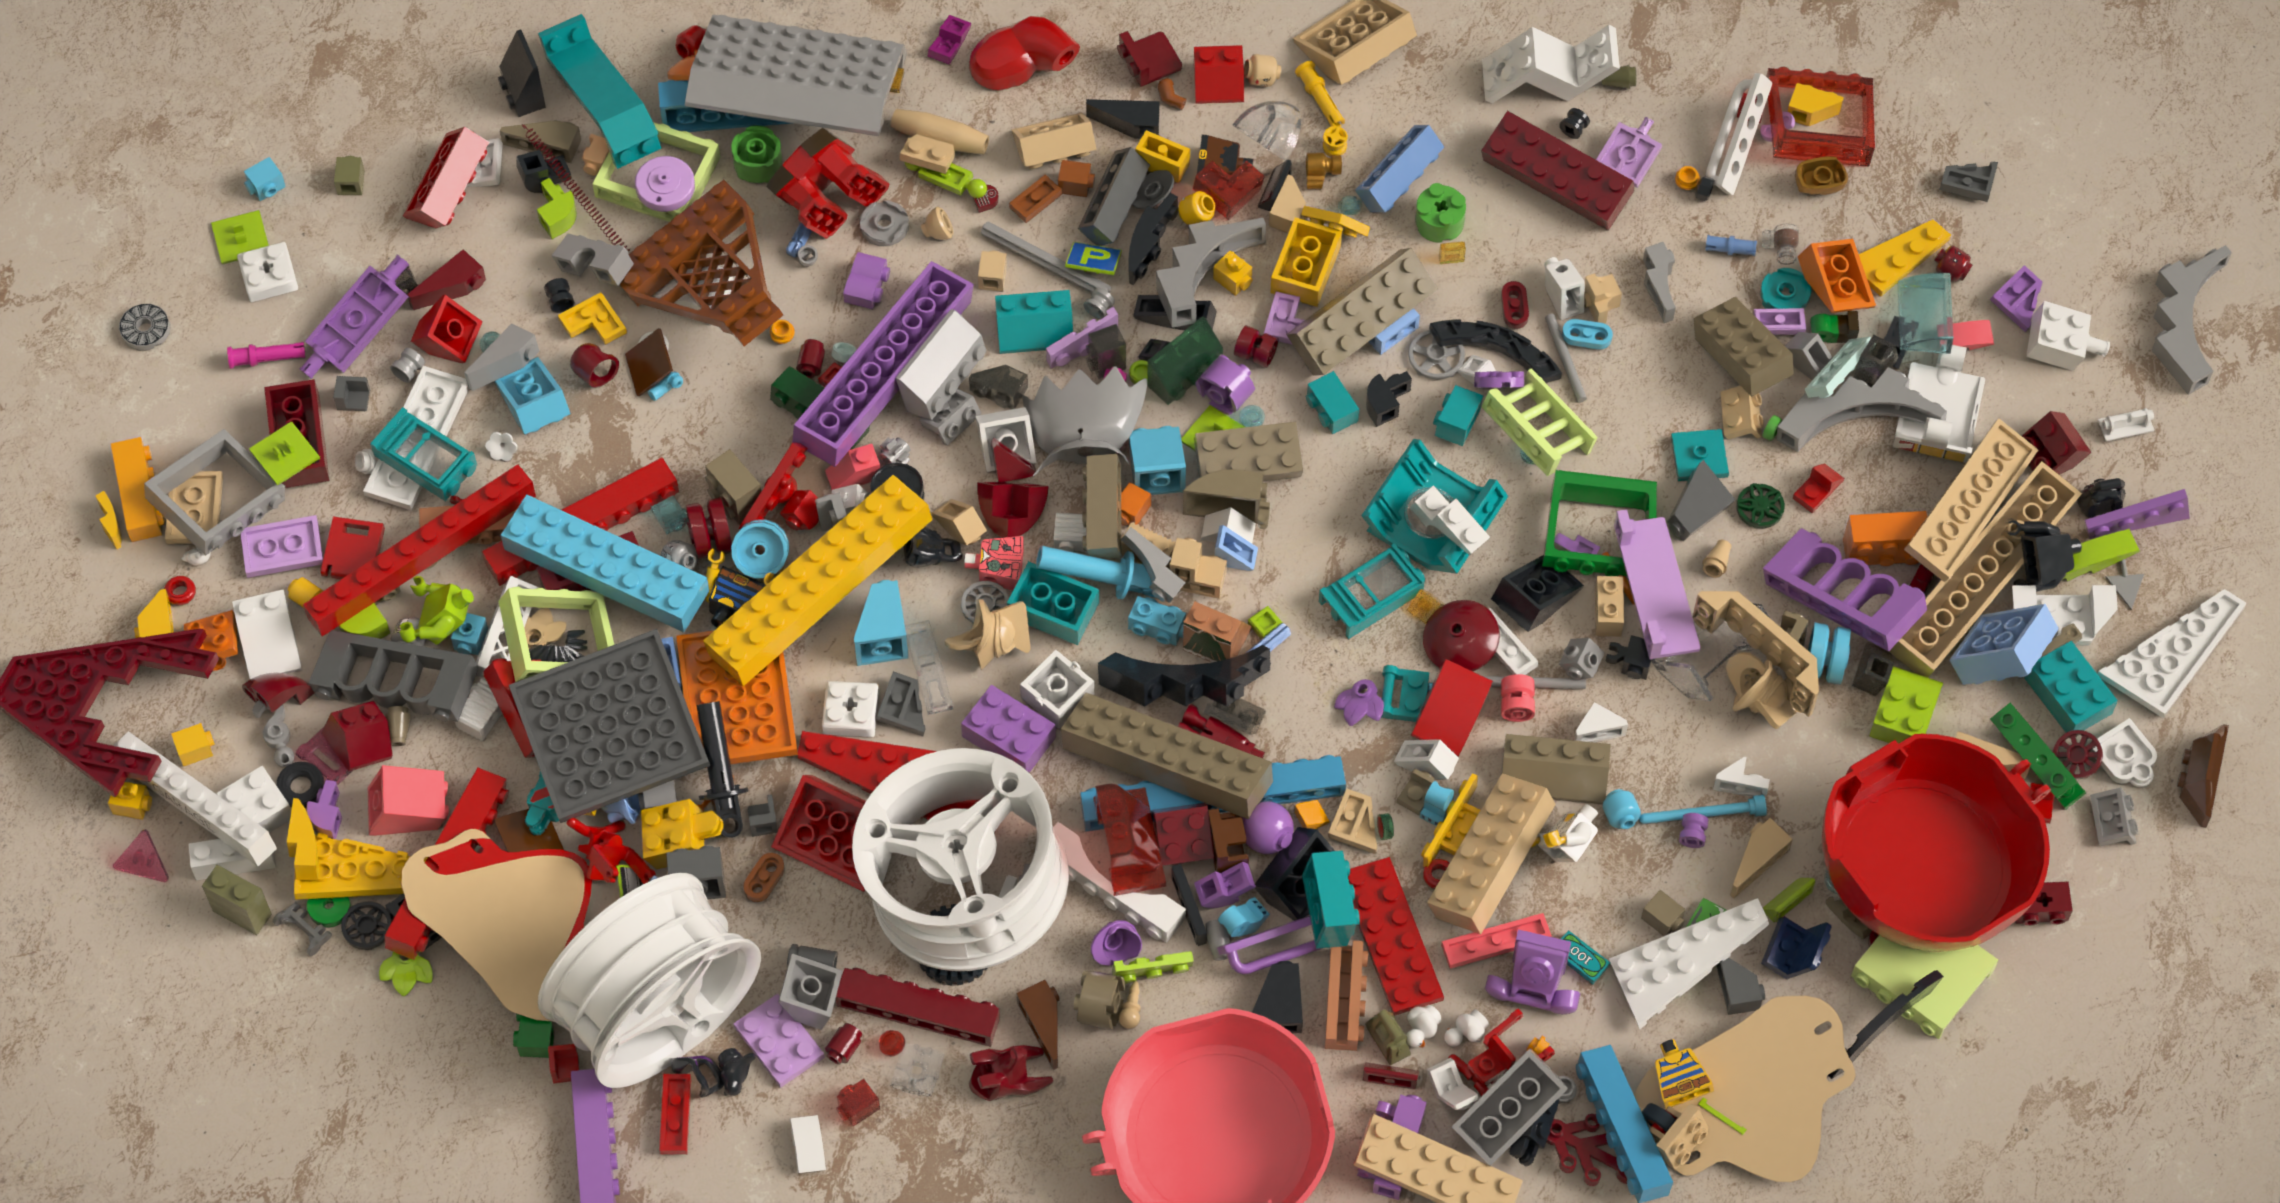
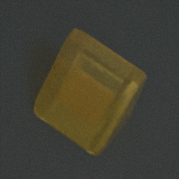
M1420 589L1407 608V611L1426 624L1430 616L1445 604L1427 590Z

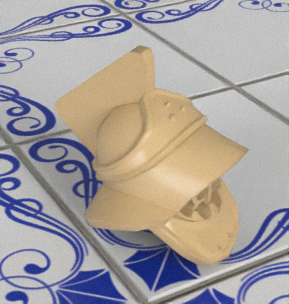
M977 599L972 629L963 634L947 638L945 646L953 650H971L975 652L981 670L994 657L999 658L1009 653L1014 647L1029 653L1031 647L1025 603L1019 601L990 612L984 600Z
M1739 652L1729 658L1726 670L1737 693L1732 708L1735 712L1748 707L1753 713L1762 714L1774 729H1779L1798 712L1793 708L1791 702L1787 700L1786 681H1784L1781 675L1777 674L1771 660H1766L1762 663L1756 656L1747 652Z

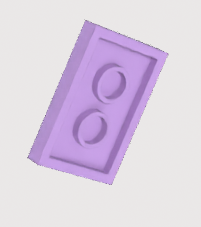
M316 515L246 527L241 533L247 578L322 565L323 553Z
M776 994L733 1024L734 1028L781 1088L821 1061L825 1056L802 1024L796 1022L778 1003L780 996Z

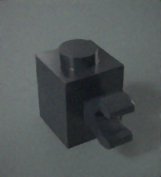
M1631 635L1628 647H1624L1616 642H1610L1609 650L1615 651L1617 655L1607 654L1605 661L1609 664H1617L1620 661H1624L1622 674H1626L1632 679L1641 678L1646 680L1652 659H1649L1644 638Z

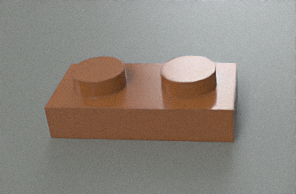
M1045 174L1009 203V208L1027 223L1062 195V189Z

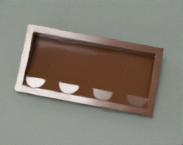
M529 809L494 819L507 852L538 849L564 850L552 821H550L543 834L534 836L530 832V828L525 823V816H527Z

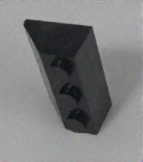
M1297 827L1293 833L1290 845L1278 852L1255 882L1256 891L1269 905L1295 921L1307 917L1309 909L1302 878L1303 872L1311 853L1335 850L1317 829Z

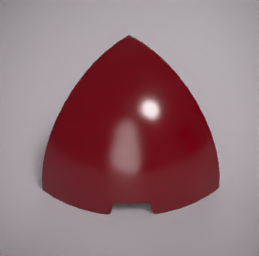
M977 482L978 501L983 517L993 532L1002 538L1021 536L1026 533L1039 519L1047 501L1049 486Z
M286 673L262 674L242 685L243 691L255 703L259 700L271 713L291 697L301 705L315 694L306 681Z

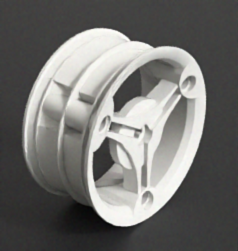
M958 748L941 750L916 758L892 772L876 787L860 811L855 825L852 844L854 865L860 882L872 898L879 925L897 949L923 965L948 971H973L1006 962L1037 942L1050 928L1063 906L1069 882L1068 859L1063 843L1052 826V816L1045 794L1030 773L1022 766L1002 755L980 749ZM981 799L969 809L946 810L933 816L923 825H912L924 815L945 805ZM1012 811L1036 827L1037 842L1032 862L1023 878L1010 892L999 898L993 894H983L981 874L990 866L996 854L997 843L994 832ZM892 852L917 858L922 870L930 878L937 882L953 884L962 901L952 909L949 916H931L913 911L896 901L883 887V882ZM972 880L977 895L967 898L963 883Z
M688 873L669 874L645 883L618 899L597 915L571 940L555 960L543 980L538 995V1008L546 1019L556 1022L570 1032L571 1040L577 1048L591 1051V1063L595 1068V1075L604 1086L610 1088L630 1086L642 1082L670 1067L674 1058L685 1055L709 1037L728 1018L754 982L760 967L761 952L753 941L744 939L739 934L728 933L727 919L719 911L712 910L704 894L702 883L697 877Z

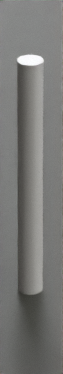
M1549 314L1545 317L1573 392L1577 402H1584L1587 397L1555 315Z
M1483 676L1493 681L1491 687H1501V680L1504 677ZM1532 677L1535 681V688L1586 689V679Z

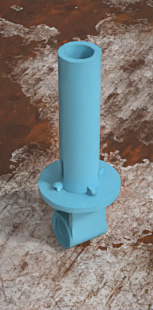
M1040 546L1036 558V568L1116 585V597L1121 600L1125 598L1128 591L1155 597L1152 594L1153 590L1149 588L1152 582L1143 564L1134 563V554L1131 551H1127L1120 562L1046 546Z

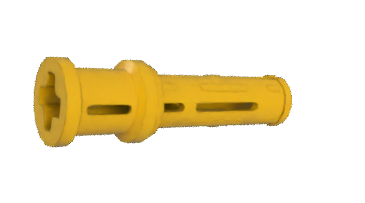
M1306 61L1296 68L1295 74L1303 81L1306 93L1312 94L1328 120L1330 127H1341L1340 122L1344 124L1345 119L1325 89V80L1315 70V63L1313 61Z

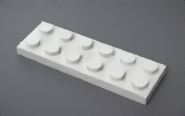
M423 366L403 408L447 436L469 390L465 378ZM413 431L397 449L396 453L405 458L422 439V435ZM430 440L425 441L409 461L429 474L441 447ZM378 459L363 492L364 496L412 510L422 486Z

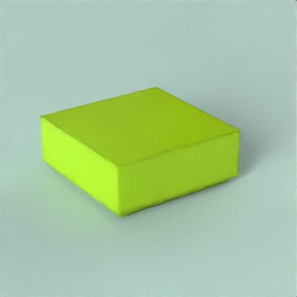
M1267 606L1249 618L1247 624L1252 626V629L1260 639H1263L1283 622Z

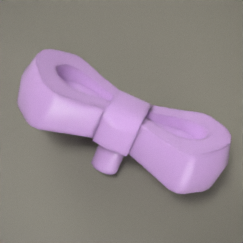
M1783 111L1777 122L1761 126V137L1766 141L1773 142L1778 134L1783 135L1784 130L1794 128V116L1789 112Z

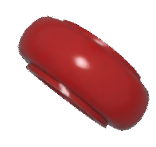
M186 576L173 577L167 581L164 587L167 591L169 602L174 605L188 604L196 594L194 582ZM184 586L187 588L181 595L173 594L177 587Z
M1434 859L1428 867L1425 866L1423 879L1430 888L1435 889L1440 881L1432 876V872L1437 869L1446 871L1450 862L1444 859Z

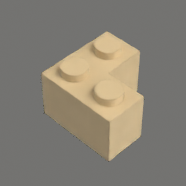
M1177 538L1170 562V570L1186 582L1180 591L1220 599L1227 571V560H1223L1215 555H1202V543L1192 538Z

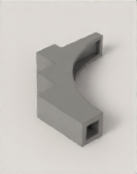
M1263 218L1215 226L1213 220L1189 225V245L1172 248L1173 268L1156 271V290L1172 328L1196 323V302L1194 299L1196 288L1204 275L1229 251L1235 253L1254 245L1266 243V223Z
M2226 245L2218 250L2216 248L2210 250L2204 258L2198 261L2192 260L2186 266L2180 260L2172 265L2170 263L2166 264L2159 270L2155 283L2165 295V298L2158 302L2154 319L2164 331L2155 337L2156 341L2152 352L2188 395L2207 385L2213 373L2212 368L2201 353L2195 337L2193 305L2196 295L2206 281L2227 265L2232 252Z
M1888 367L1872 388L1863 380H1857L1849 376L1834 396L1808 398L1805 392L1778 425L1777 440L1799 452L1817 434L1850 419L1867 416H1894L1925 424L1927 417L1946 421L1947 410L1939 403L1931 402L1924 398L1918 391L1910 390V379L1904 373Z

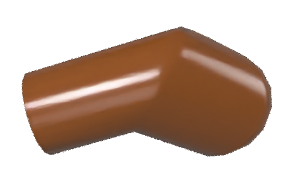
M1162 79L1158 84L1161 101L1182 110L1187 99L1175 94L1174 83L1171 79Z

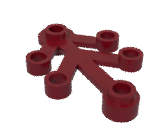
M1588 1114L1585 1120L1567 1124L1559 1119L1553 1120L1547 1143L1555 1146L1560 1160L1559 1168L1562 1172L1572 1173L1577 1164L1576 1158L1568 1153L1567 1144L1576 1150L1584 1172L1583 1179L1587 1185L1596 1186L1601 1178V1172L1593 1166L1591 1157L1616 1170L1617 1179L1627 1184V1177L1624 1171H1620L1617 1165V1158L1597 1148L1608 1145L1606 1133L1585 1138H1578L1573 1135L1574 1133L1586 1130L1588 1132H1596L1600 1127L1596 1114ZM1588 1121H1594L1596 1125H1590ZM1552 1129H1556V1130H1558V1131H1560V1132H1559V1133H1555V1132L1552 1131ZM1569 1161L1572 1166H1566L1564 1162ZM1589 1174H1593V1175H1595L1597 1178H1596V1179H1591V1178H1589L1588 1175H1589Z

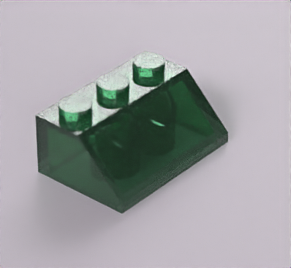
M1201 317L1148 360V387L1167 405L1174 400H1180L1185 395L1186 390L1193 385L1196 386V381L1219 355H1223V347L1204 317Z

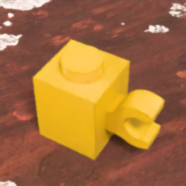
M1229 251L1214 265L1213 279L1236 296L1241 290L1244 291L1251 285L1253 281L1252 266L1246 263L1244 259L1238 257L1233 251Z
M124 782L116 797L110 795L108 805L114 815L143 820L146 811H149L151 808L152 796H150L146 785Z

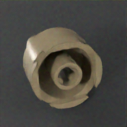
M1084 970L1081 977V994H1076L1073 1005L1074 1010H1078L1077 1022L1112 1030L1113 1026L1117 1025L1119 1014L1122 1011L1124 1000L1120 999V991H1125L1124 977Z

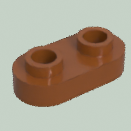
M767 853L759 859L744 881L743 888L747 899L752 902H762L768 898L785 872L784 860L780 855ZM772 866L776 868V870L773 872H769L767 870L769 867ZM757 887L762 889L759 893H755L753 890Z

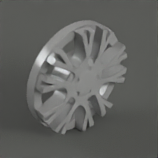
M976 582L963 593L961 599L962 612L966 619L974 623L975 618L972 615L976 613L977 599L984 600L990 612L995 611V608L1000 609L1007 606L1009 596L1005 589L995 582ZM983 587H991L990 593H983ZM974 589H977V590H978V592H979V595H978V596H977L976 593L973 591ZM999 591L1000 593L994 597L993 595ZM968 596L974 598L975 601L967 602L966 599ZM1005 599V604L996 603L998 600Z

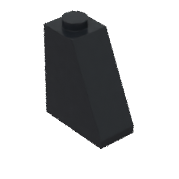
M1280 961L1277 964L1271 965L1252 1013L1264 1016L1278 1023L1292 1034L1302 1033L1303 1029L1299 963Z

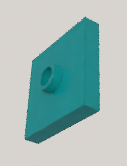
M1722 429L1671 434L1678 481H1688L1692 471L1703 460L1718 478H1728L1729 469Z

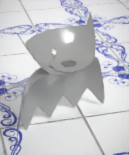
M1114 366L1103 381L1097 385L1081 369H1078L1067 385L1061 390L1047 376H1044L1034 401L1023 395V405L1029 414L1032 434L1040 448L1049 454L1033 477L1044 467L1058 459L1075 462L1076 464L1087 463V456H1082L1078 453V449L1081 447L1093 449V453L1088 456L1119 453L1128 463L1126 456L1119 449L1130 437L1138 420L1146 395L1147 379L1144 378L1132 387H1129L1118 368ZM1079 429H1083L1081 434L1078 432Z

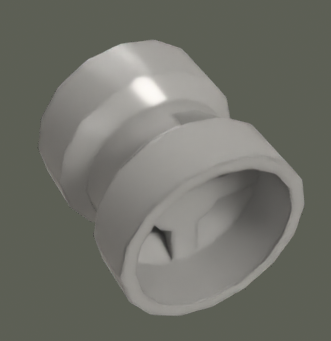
M405 348L401 353V358L393 362L390 370L403 382L410 383L415 376L414 372L420 370L425 365V360L415 350Z

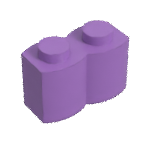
M860 252L857 253L843 292L845 303L873 309L875 303H880L883 294L881 286L883 282L888 281L890 276L887 259Z

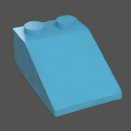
M539 357L532 359L524 368L494 381L516 423L524 434L536 432L541 427L552 422H558L571 414L562 389Z

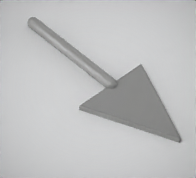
M2124 559L2120 561L2122 575L2106 576V579L2111 585H2116L2117 593L2132 610L2144 574L2128 575Z

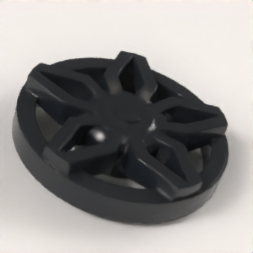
M365 901L357 903L348 909L342 919L341 930L345 940L351 946L363 950H372L385 942V934L392 920L384 906L376 902ZM362 908H373L367 914L359 910ZM379 911L377 917H374L373 915ZM354 913L359 915L357 919L355 918ZM382 914L386 916L387 924L380 921ZM351 916L355 924L346 929L348 919ZM378 927H382V928H384V929H386V930H385V931H378L377 929H378ZM357 930V933L350 934L352 931ZM374 934L381 936L378 940L374 941ZM370 936V942L366 943L365 938ZM360 937L362 943H358L352 939H358Z

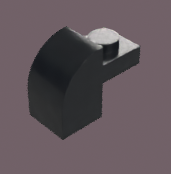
M540 150L518 155L516 167L525 188L533 193H543L542 181L550 178L554 184L562 182L560 178L566 173H569V175L563 178V181L570 177L571 172L564 156H557L549 161V164H552L554 160L558 159L551 166L544 160ZM561 163V164H560L558 167H556L555 169L553 168V167H555L556 164ZM561 166H564L563 169L557 172V174H560L563 170L566 169V172L560 175L559 178V175H556V172L554 171H557Z
M1407 371L1401 374H1394L1386 381L1381 374H1378L1370 381L1367 388L1366 409L1376 427L1399 417L1400 404L1396 398L1411 391L1412 378Z

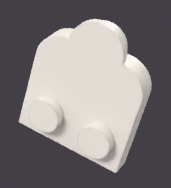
M2130 718L2097 738L2103 750L2101 767L2113 781L2120 784L2130 782L2136 787H2146L2152 782L2154 777L2152 767L2157 759V752ZM2095 747L2089 752H2097L2098 749Z

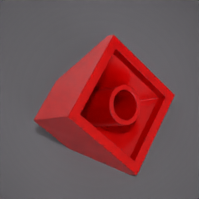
M442 295L419 320L410 342L429 355L463 364L468 358L483 321L447 295Z

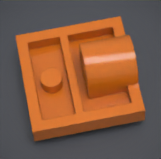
M233 610L184 624V631L199 628L205 630L207 637L200 649L216 652L219 657L213 671L223 669L226 665V658L238 654L237 623Z

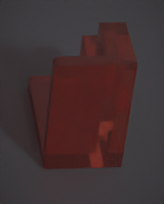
M1211 161L1195 176L1193 190L1195 192L1202 191L1211 196L1215 202V209L1229 221L1261 190L1265 176L1248 161L1243 163L1231 176L1214 161Z

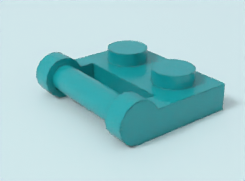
M1385 665L1382 672L1384 677L1382 692L1384 710L1381 718L1416 722L1427 696L1430 672L1400 669L1393 665ZM1395 680H1402L1399 708L1391 706Z

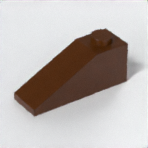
M1043 980L1016 993L1017 1004L1040 1047L1043 1049L1052 1069L1055 1070L1058 1068L1057 1002L1060 1001L1055 987H1049L1046 980Z

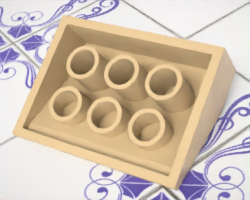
M1351 0L1294 37L1293 41L1328 78L1342 85L1351 81L1353 77L1362 71L1369 69L1382 58L1389 56L1391 52L1406 45L1417 34L1410 12L1388 0Z

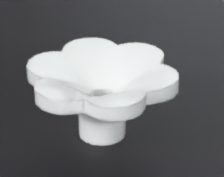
M494 432L491 434L490 440L485 444L486 449L490 451L491 458L494 460L502 459L509 461L518 448L509 433L501 434Z

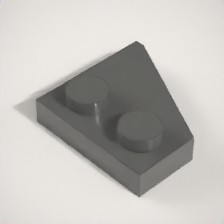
M1990 162L1989 166L1977 167L1976 163L1964 166H1946L1940 190L1988 202L1998 162Z
M893 671L876 720L924 736L926 728L923 723L918 680Z

